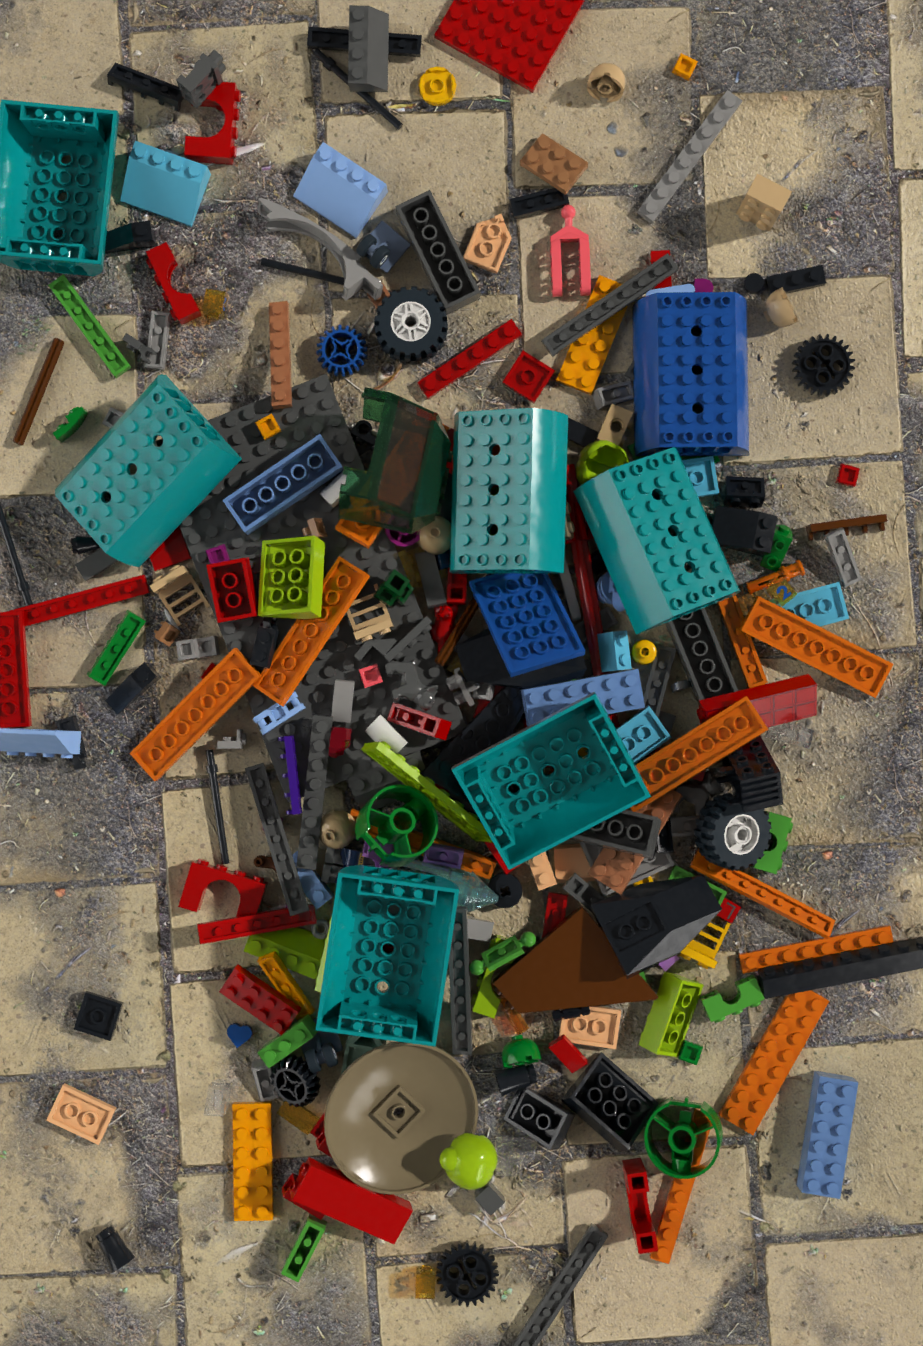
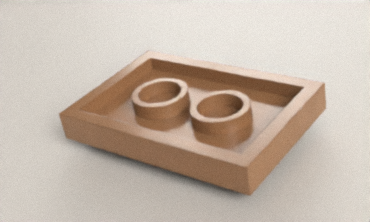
M542 133L520 160V166L566 195L588 168V162Z

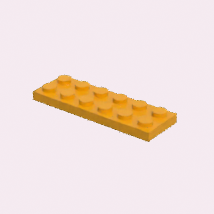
M599 275L586 309L622 284ZM627 306L570 345L556 382L588 395L592 394Z
M272 1101L233 1102L234 1221H271L274 1218Z

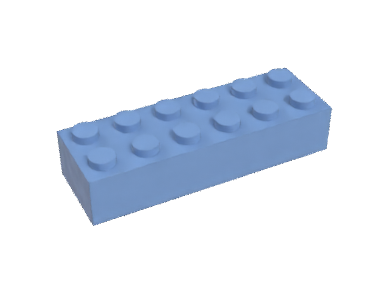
M319 434L223 499V502L244 533L249 535L344 469L321 434Z
M631 669L521 689L527 727L594 691L608 714L645 708L639 670Z
M814 1070L796 1184L802 1193L837 1199L841 1197L858 1082L851 1076Z

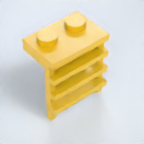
M710 922L708 926L722 932L719 939L703 931L699 934L716 942L714 949L696 940H692L680 952L679 956L689 961L693 958L698 961L697 964L705 969H708V967L715 969L717 961L714 958L731 924L726 922L724 928Z

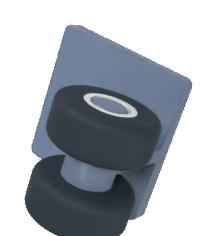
M381 221L370 234L362 239L356 252L362 258L367 257L374 268H380L385 273H388L408 250L410 243L384 221Z
M318 1031L312 1039L301 1046L312 1073L321 1071V1064L324 1063L328 1067L336 1066L338 1064L336 1052L343 1050L338 1033Z

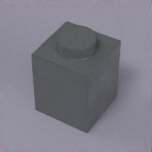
M491 1181L482 1188L475 1190L476 1201L490 1216L505 1203L503 1194Z

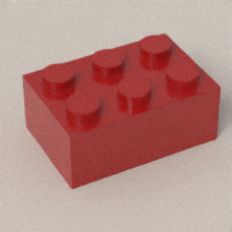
M249 557L206 565L218 623L258 615V601Z

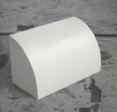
M347 467L319 494L334 508L361 480Z
M379 715L365 730L375 742L383 741L391 747L390 750L395 754L408 743L382 715Z

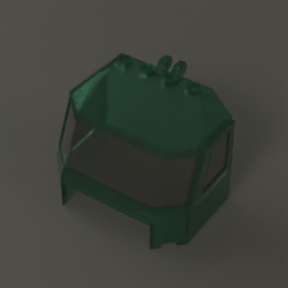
M365 387L362 393V398H364L363 419L379 422L380 425L369 471L344 466L343 474L347 475L345 484H341L338 518L413 534L435 521L436 514L440 515L442 503L439 500L444 498L447 485L446 480H448L450 470L446 466L447 462L451 463L453 451H450L451 441L438 413L396 394Z

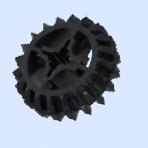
M288 1055L277 1062L271 1070L272 1074L270 1077L272 1082L270 1084L275 1086L273 1091L278 1092V1097L283 1098V1103L287 1101L289 1106L294 1105L296 1108L299 1106L304 1107L312 1103L318 1096L321 1087L319 1084L320 1078L317 1077L318 1072L312 1073L307 1061H303L302 1056Z

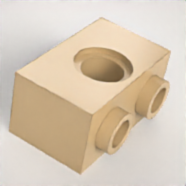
M611 404L596 441L608 440L623 447L627 437L624 436L626 428L629 430L634 420L631 418L633 412ZM618 424L621 431H612L611 425Z

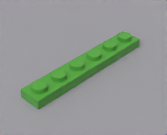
M63 274L48 285L114 377L117 379L132 368L66 276Z

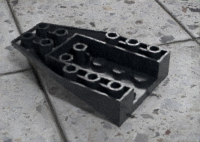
M564 599V600H561V602H562V604H563V606H564V608H565V610H566V612H567V614H568V616H569V618H570V620H571V617H570V614H569V611H568V607H567L566 601H565V599ZM489 628L456 645L465 682L528 689L582 678L587 669L583 656L510 677Z
M704 875L642 883L623 891L621 895L618 893L591 904V911L599 927L603 929L626 979L679 954L722 910Z

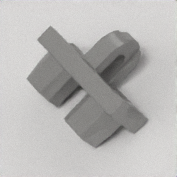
M460 668L454 669L455 675L446 679L450 691L460 687V691L453 693L457 705L467 702L470 707L475 704L472 699V691L478 689L481 685L465 682Z

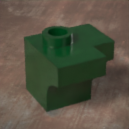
M394 569L387 574L374 597L388 607L395 600L403 605L414 588L409 584L410 580Z

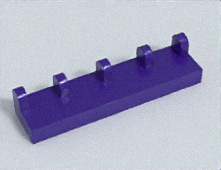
M294 735L278 737V741L285 742L286 754H280V758H286L288 773L282 774V778L288 777L290 793H284V796L291 798L292 810L286 811V815L301 814L302 803Z

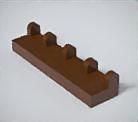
M887 514L810 524L806 526L808 541H813V533L824 532V535L840 527L844 528L846 536H849L848 528L862 527V533L864 534L868 533L867 526L876 524L879 525L880 531H884Z

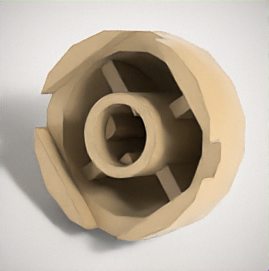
M612 63L599 64L590 73L587 81V91L597 100H600V97L608 98L607 102L617 101L622 98L625 90V75L621 68Z
M783 287L775 290L768 296L765 302L766 311L763 312L768 322L772 321L778 327H787L798 322V318L793 312L794 309Z
M430 516L424 519L422 527L420 525L417 528V534L419 533L420 535L418 544L422 550L434 555L442 554L449 550L451 544V523L441 516Z
M331 810L322 817L319 839L327 847L342 849L349 845L356 837V821L352 815L344 810Z

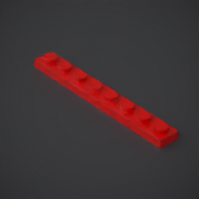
M140 575L6 612L24 611L25 627L149 594L150 590L146 576Z

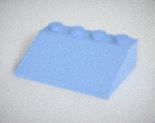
M323 142L312 157L293 197L354 238H357L388 193L386 183Z
M0 728V751H7V755H19V752H25V756H37V753H43V757H55V754H61V758H73V754H80L81 731Z

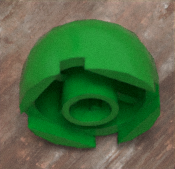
M523 1035L511 1037L512 1041L506 1043L502 1050L504 1068H513V1064L519 1066L529 1065L542 1060L537 1044L529 1038H523Z

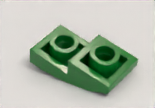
M82 406L71 409L69 414L65 416L69 423L59 425L56 428L57 430L53 432L56 439L62 443L72 436L85 421L88 415L87 410Z

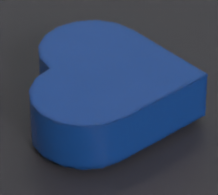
M233 1023L227 1029L228 1037L237 1048L249 1040L253 1034L252 1027L247 1024L241 1026L238 1023Z

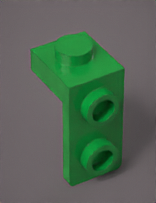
M776 525L771 553L763 556L760 566L773 571L779 570L793 540L792 530L788 526Z

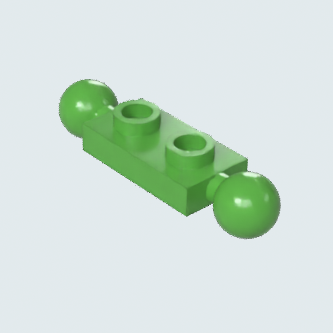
M527 931L521 935L520 940L515 935L481 953L482 961L473 960L469 965L470 972L473 975H481L485 967L490 972L524 954L522 947H532L536 942V936L534 933Z

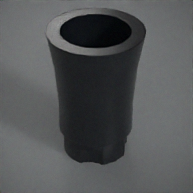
M533 1064L494 1070L501 1097L521 1088L531 1086V1084L538 1081Z
M112 1225L95 1236L111 1273L135 1258Z

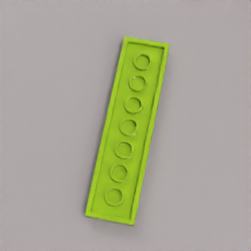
M381 741L364 744L361 749L403 784L414 787L424 793L439 813L474 841L492 842L483 824L478 821V817L475 814L464 810V806L460 802L453 801L449 797L448 792L438 789L432 779L422 776L420 774L421 771L417 767L407 764L405 762L406 759L402 755L391 751V747L387 743Z

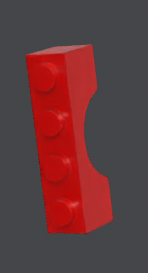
M167 242L146 251L148 256L146 262L150 270L154 269L156 272L154 279L158 287L162 286L164 289L162 296L166 304L170 303L172 306L170 313L174 321L178 320L183 325L202 316L191 293H180L171 286V275L178 266V263Z

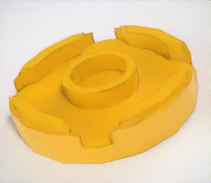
M436 66L429 68L419 80L420 96L426 103L432 106L446 105L453 99L456 93L455 77L444 67Z

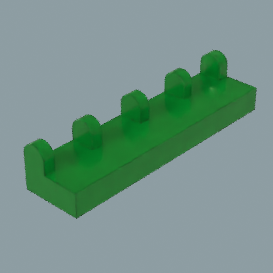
M127 609L126 615L120 624L117 625V629L110 640L107 641V645L100 656L96 658V662L91 670L88 671V677L105 686L146 621Z

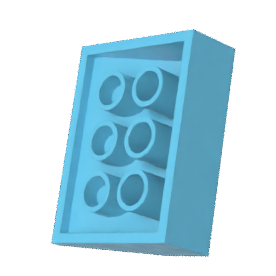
M135 141L128 159L120 201L192 227L211 173L206 165Z

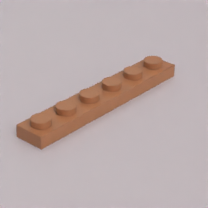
M288 301L269 303L271 403L274 410L292 408L289 303Z

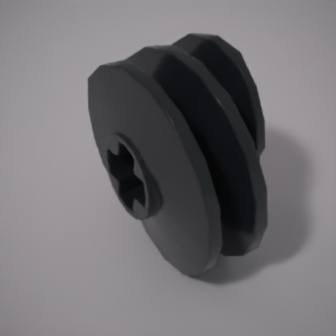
M506 873L495 875L488 884L489 899L499 908L515 906L522 897L520 881L509 873L507 875ZM508 886L509 894L505 893L502 895L500 888Z

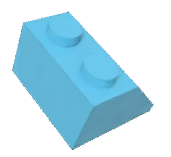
M628 631L597 634L601 671L631 670L632 663Z

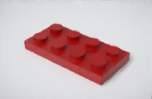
M239 964L236 965L219 991L280 1035L287 1030L301 1010L300 1006Z

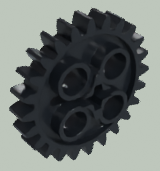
M819 334L816 339L811 336L809 342L805 340L803 346L797 348L799 352L794 354V357L797 359L792 362L793 365L797 366L793 368L792 372L798 373L794 379L801 380L798 386L804 384V391L811 389L810 395L817 391L818 397L823 392L828 397L830 392L835 395L838 393L837 389L842 391L844 385L850 383L848 379L853 377L850 371L855 369L854 366L850 365L855 359L849 358L853 352L846 351L849 345L843 347V340L836 342V336L830 340L829 334L824 339ZM821 349H826L829 352V355L824 356L821 352ZM806 360L812 361L814 368L808 367ZM825 363L826 367L822 368L820 365ZM833 363H837L840 366L841 370H835L833 367ZM818 375H823L826 379V382H820L818 379Z
M466 1240L464 1246L458 1241L457 1248L451 1244V1252L445 1249V1256L440 1255L442 1263H437L439 1270L436 1271V1276L440 1277L437 1279V1284L441 1285L440 1292L446 1291L445 1298L452 1296L451 1303L457 1299L459 1306H461L463 1301L467 1307H469L471 1301L476 1306L478 1299L484 1303V1295L490 1298L489 1290L495 1291L493 1284H498L496 1277L499 1276V1271L495 1270L498 1268V1263L494 1262V1255L489 1256L490 1249L483 1251V1244L478 1248L476 1247V1241L473 1242L472 1246L469 1245L468 1240ZM468 1257H473L476 1259V1261L473 1263H469L466 1261V1259ZM451 1267H457L459 1271L456 1273H452L449 1269ZM478 1274L485 1275V1278L479 1280L476 1278V1276ZM471 1280L475 1284V1286H477V1288H474L472 1286ZM461 1284H466L469 1286L465 1290L459 1288Z

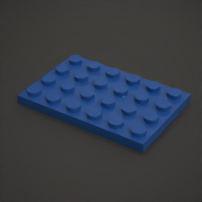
M548 573L492 574L469 581L471 591L510 677L585 655V649Z

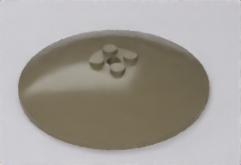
M392 1042L376 1047L364 1053L350 1064L341 1074L330 1093L324 1116V1133L329 1152L338 1168L347 1178L370 1191L381 1194H406L422 1190L447 1175L439 1161L441 1152L445 1148L450 1147L452 1141L457 1136L464 1133L475 1135L478 1121L476 1091L463 1066L452 1055L439 1047L405 1042ZM396 1108H403V1112L400 1115H394Z

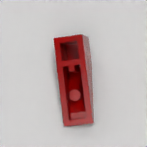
M394 702L387 721L445 741L452 722Z

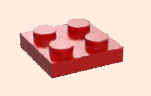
M522 350L502 384L534 404L555 370Z

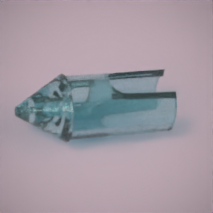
M413 860L409 864L404 865L405 868L441 876L455 883L459 887L457 906H467V913L498 902L499 896L473 871L459 873L452 871L449 867Z

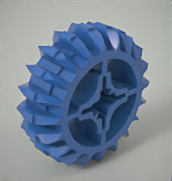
M339 324L338 330L335 331L334 326H332L331 333L327 330L324 331L326 338L324 336L319 337L323 343H317L319 350L316 351V354L320 356L318 362L322 363L323 369L328 367L327 372L329 374L334 370L336 377L339 375V372H341L342 377H345V372L347 371L351 376L353 375L352 369H355L357 372L359 371L358 364L364 366V362L361 359H367V355L364 353L368 351L367 347L364 346L366 341L365 339L360 340L362 334H356L357 330L355 328L350 331V327L346 325L345 330H342V326ZM345 337L350 340L347 339L345 342H340L337 338ZM332 343L334 351L327 358V348ZM356 344L357 354L352 359L349 353L353 349L352 346ZM338 347L342 350L345 349L346 355L342 352H339ZM344 360L347 362V364L338 365L333 362Z

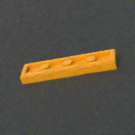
M274 951L259 957L257 960L258 964L276 990L301 1007L296 1019H301L307 1014H313L315 1011L314 1007L277 953Z

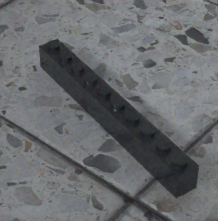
M923 937L759 968V987L764 998L768 999L923 969Z

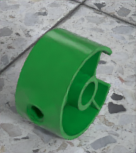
M391 785L380 790L362 807L355 823L356 839L358 840L362 837L370 846L368 852L374 850L382 859L379 865L385 867H401L409 864L433 844L438 832V816L434 805L424 793L408 785ZM386 798L396 799L405 803L401 808L393 810L389 815L371 808L374 801ZM420 820L423 829V839L418 852L412 854L407 835L413 831L416 822ZM370 825L378 827L377 842L367 832L371 828ZM381 843L382 846L386 843L393 844L395 853L392 852L388 855L379 844Z
M686 1096L685 1101L675 1100L673 1097H670L660 1103L649 1118L644 1133L645 1148L653 1164L663 1173L679 1179L694 1178L709 1170L716 1161L723 1140L722 1125L715 1110L705 1101L703 1103L689 1102L688 1096ZM669 1105L698 1108L710 1121L697 1126L691 1120L692 1112L680 1110L679 1120L674 1123L660 1111L669 1107ZM653 1120L670 1132L668 1143L672 1149V1163L659 1153L652 1137ZM714 1128L717 1137L715 1153L705 1163L691 1167L693 1151L699 1134ZM676 1131H687L692 1141H681L678 1139Z

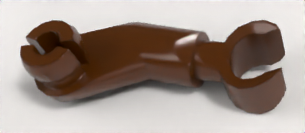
M259 855L254 859L256 867L273 869L276 872L272 857Z

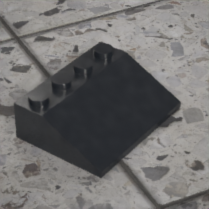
M602 1052L597 1055L572 1084L561 1100L619 1152L631 1148L659 1105L652 1096Z

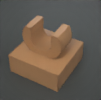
M322 518L307 520L309 527L302 529L304 537L316 536L319 539L328 537Z
M161 621L160 624L162 626L158 631L154 630L156 634L154 637L170 647L181 631L168 622Z

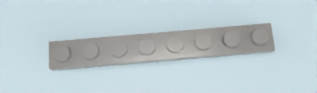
M729 90L724 93L638 209L637 213L653 224L741 105L742 100Z

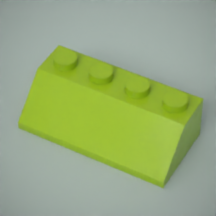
M295 927L250 935L243 951L256 957H261L275 951L287 969L316 980L326 938L318 939L313 936L311 931Z
M664 972L657 991L658 998L653 1000V1005L647 1016V1022L641 1033L638 1045L658 1055L678 1057L704 984L674 973Z

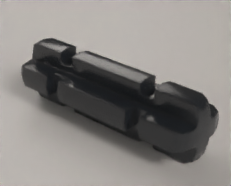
M589 1006L552 1011L554 1021H560L562 1018L580 1017L581 1014L583 1016L590 1014Z

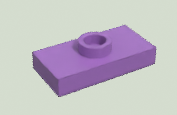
M433 843L424 852L423 862L461 869L464 849Z

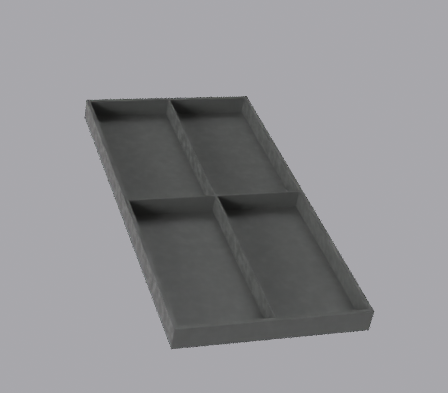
M327 374L292 387V408L273 410L271 396L207 420L242 458L179 525L216 621L217 617L206 566L210 563L205 550L225 544L229 558L261 553L262 541L304 537L302 529L309 527L307 520L312 518H322L328 536L320 539L325 542L323 579L339 556L370 575L355 600L375 593L374 584H378V587H380L387 574L394 569L407 578L395 545L386 536L384 527L369 549L335 530V526L362 489L368 477ZM272 413L282 432L264 440L255 422ZM319 434H321L343 469L349 467L361 480L347 496L332 508L319 493L339 475L337 474L249 535L244 533L223 502V499ZM163 438L156 441L158 447L163 444ZM253 574V581L258 601L260 574ZM413 591L403 605L396 600L390 607L386 605L394 628H391V632L381 636L380 634L373 635L371 640L394 638L398 641L397 645L424 619ZM373 598L354 605L349 609L351 614L379 604L380 601L377 598ZM381 607L353 619L357 625L385 613ZM347 612L294 690L298 695L299 702L303 703L306 708L265 735L261 733L284 793H290L288 777L282 778V774L288 773L286 758H280V754H286L285 742L278 741V737L294 735L302 798L305 794L313 714L331 716L335 679L355 681L351 723L332 722V727L352 729L350 746L345 749L343 755L337 758L329 756L325 788L381 766L361 750L365 743L375 742L365 730L379 715H382L387 720L393 704L392 690L401 686V677L394 674L392 677L387 678L385 665L390 662L374 647L362 661L354 657L365 642L362 643L361 640H356ZM254 616L218 623L228 651L230 652L233 648H238L250 662L260 623H263L264 617ZM277 618L275 625L278 626L277 631H279L274 653L297 619ZM428 631L424 636L421 633L416 638L418 642L412 648L406 647L402 651L404 655L397 662L417 661L415 667L420 682L425 686L438 685L434 704L431 709L423 710L414 701L400 699L397 703L452 722L446 739L448 740L457 736L466 727V724L454 699L453 691H450L447 685V676L443 666L435 663L438 653ZM378 664L383 682L364 688L359 669ZM254 666L260 673L264 669L262 667ZM254 686L245 693L254 717L276 703ZM291 702L286 704L289 711L294 708ZM269 716L265 718L267 724L272 722ZM388 721L408 741L398 752L403 757L445 741ZM286 797L288 803L291 802V798Z

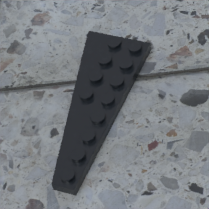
M505 686L422 771L421 775L432 779L439 786L470 803L451 768L511 735L524 713L521 689L525 688Z

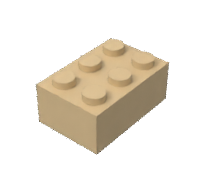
M757 173L736 214L743 221H750L756 224L757 228L770 231L792 191Z

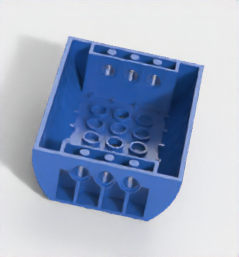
M736 292L654 293L638 300L632 306L635 456H649L672 447L677 448L680 456H749L746 299ZM694 327L699 328L701 335L698 337L693 336L691 329ZM699 366L702 369V374H693L692 367ZM695 404L701 405L702 413H694L692 406Z

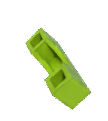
M496 934L495 939H491L488 949L508 938ZM485 967L483 976L479 975L476 986L479 987L477 994L473 993L471 998L472 1011L495 1018L500 1003V996L493 990L491 985V978L495 970L490 972Z

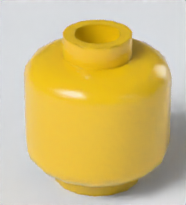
M640 640L632 646L630 655L635 663L646 665L655 659L657 650L651 641Z

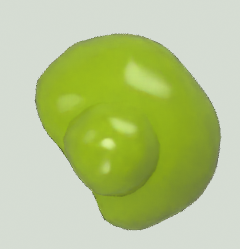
M598 440L585 446L579 454L575 468L579 484L583 485L609 469L629 463L625 450L608 440Z
M464 1133L457 1136L452 1141L450 1147L445 1148L441 1152L439 1161L441 1167L445 1169L447 1176L457 1186L466 1190H476L482 1188L491 1180L497 1167L498 1159L494 1145L486 1136Z

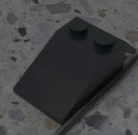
M715 506L712 529L721 547L762 557L771 553L778 516L759 511Z
M525 1087L517 1090L503 1119L548 1149L554 1150L560 1148L576 1114L563 1105Z

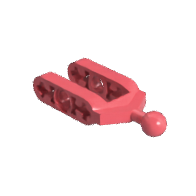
M565 205L561 209V216L565 219V227L550 236L552 297H562L561 243L578 242L580 295L591 296L589 235L573 226L572 219L575 217L576 211L572 205Z

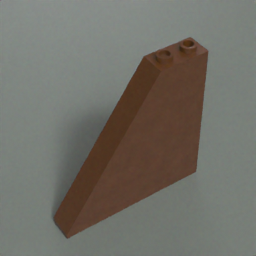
M582 905L493 979V989L499 996L503 994L507 999L505 1001L507 1006L512 1011L515 1009L518 1013L648 1001L658 998L657 994L640 974L626 979L604 931Z

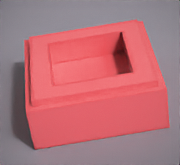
M378 664L359 669L364 688L383 682Z

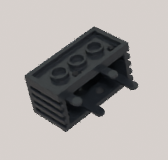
M758 736L722 759L723 767L719 769V772L725 773L726 776L717 778V783L729 782L737 797L727 800L728 805L740 804L744 813L783 804L781 774L761 736Z

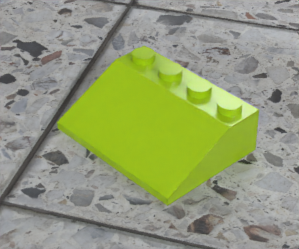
M316 536L262 541L257 616L292 619L321 618L325 542Z

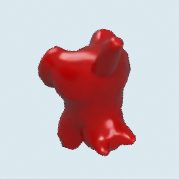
M453 604L451 607L447 605L434 607L435 624L431 626L430 636L433 641L438 643V654L455 627L454 623L458 613V606L456 604Z

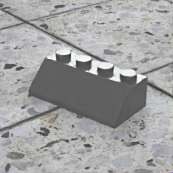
M349 5L350 92H388L389 14L371 6Z
M417 751L404 757L407 764L413 765L421 771L420 774L427 767L422 751ZM382 766L347 779L353 796L361 809L374 795L385 787L405 785ZM391 798L374 801L371 808L376 810L399 800Z

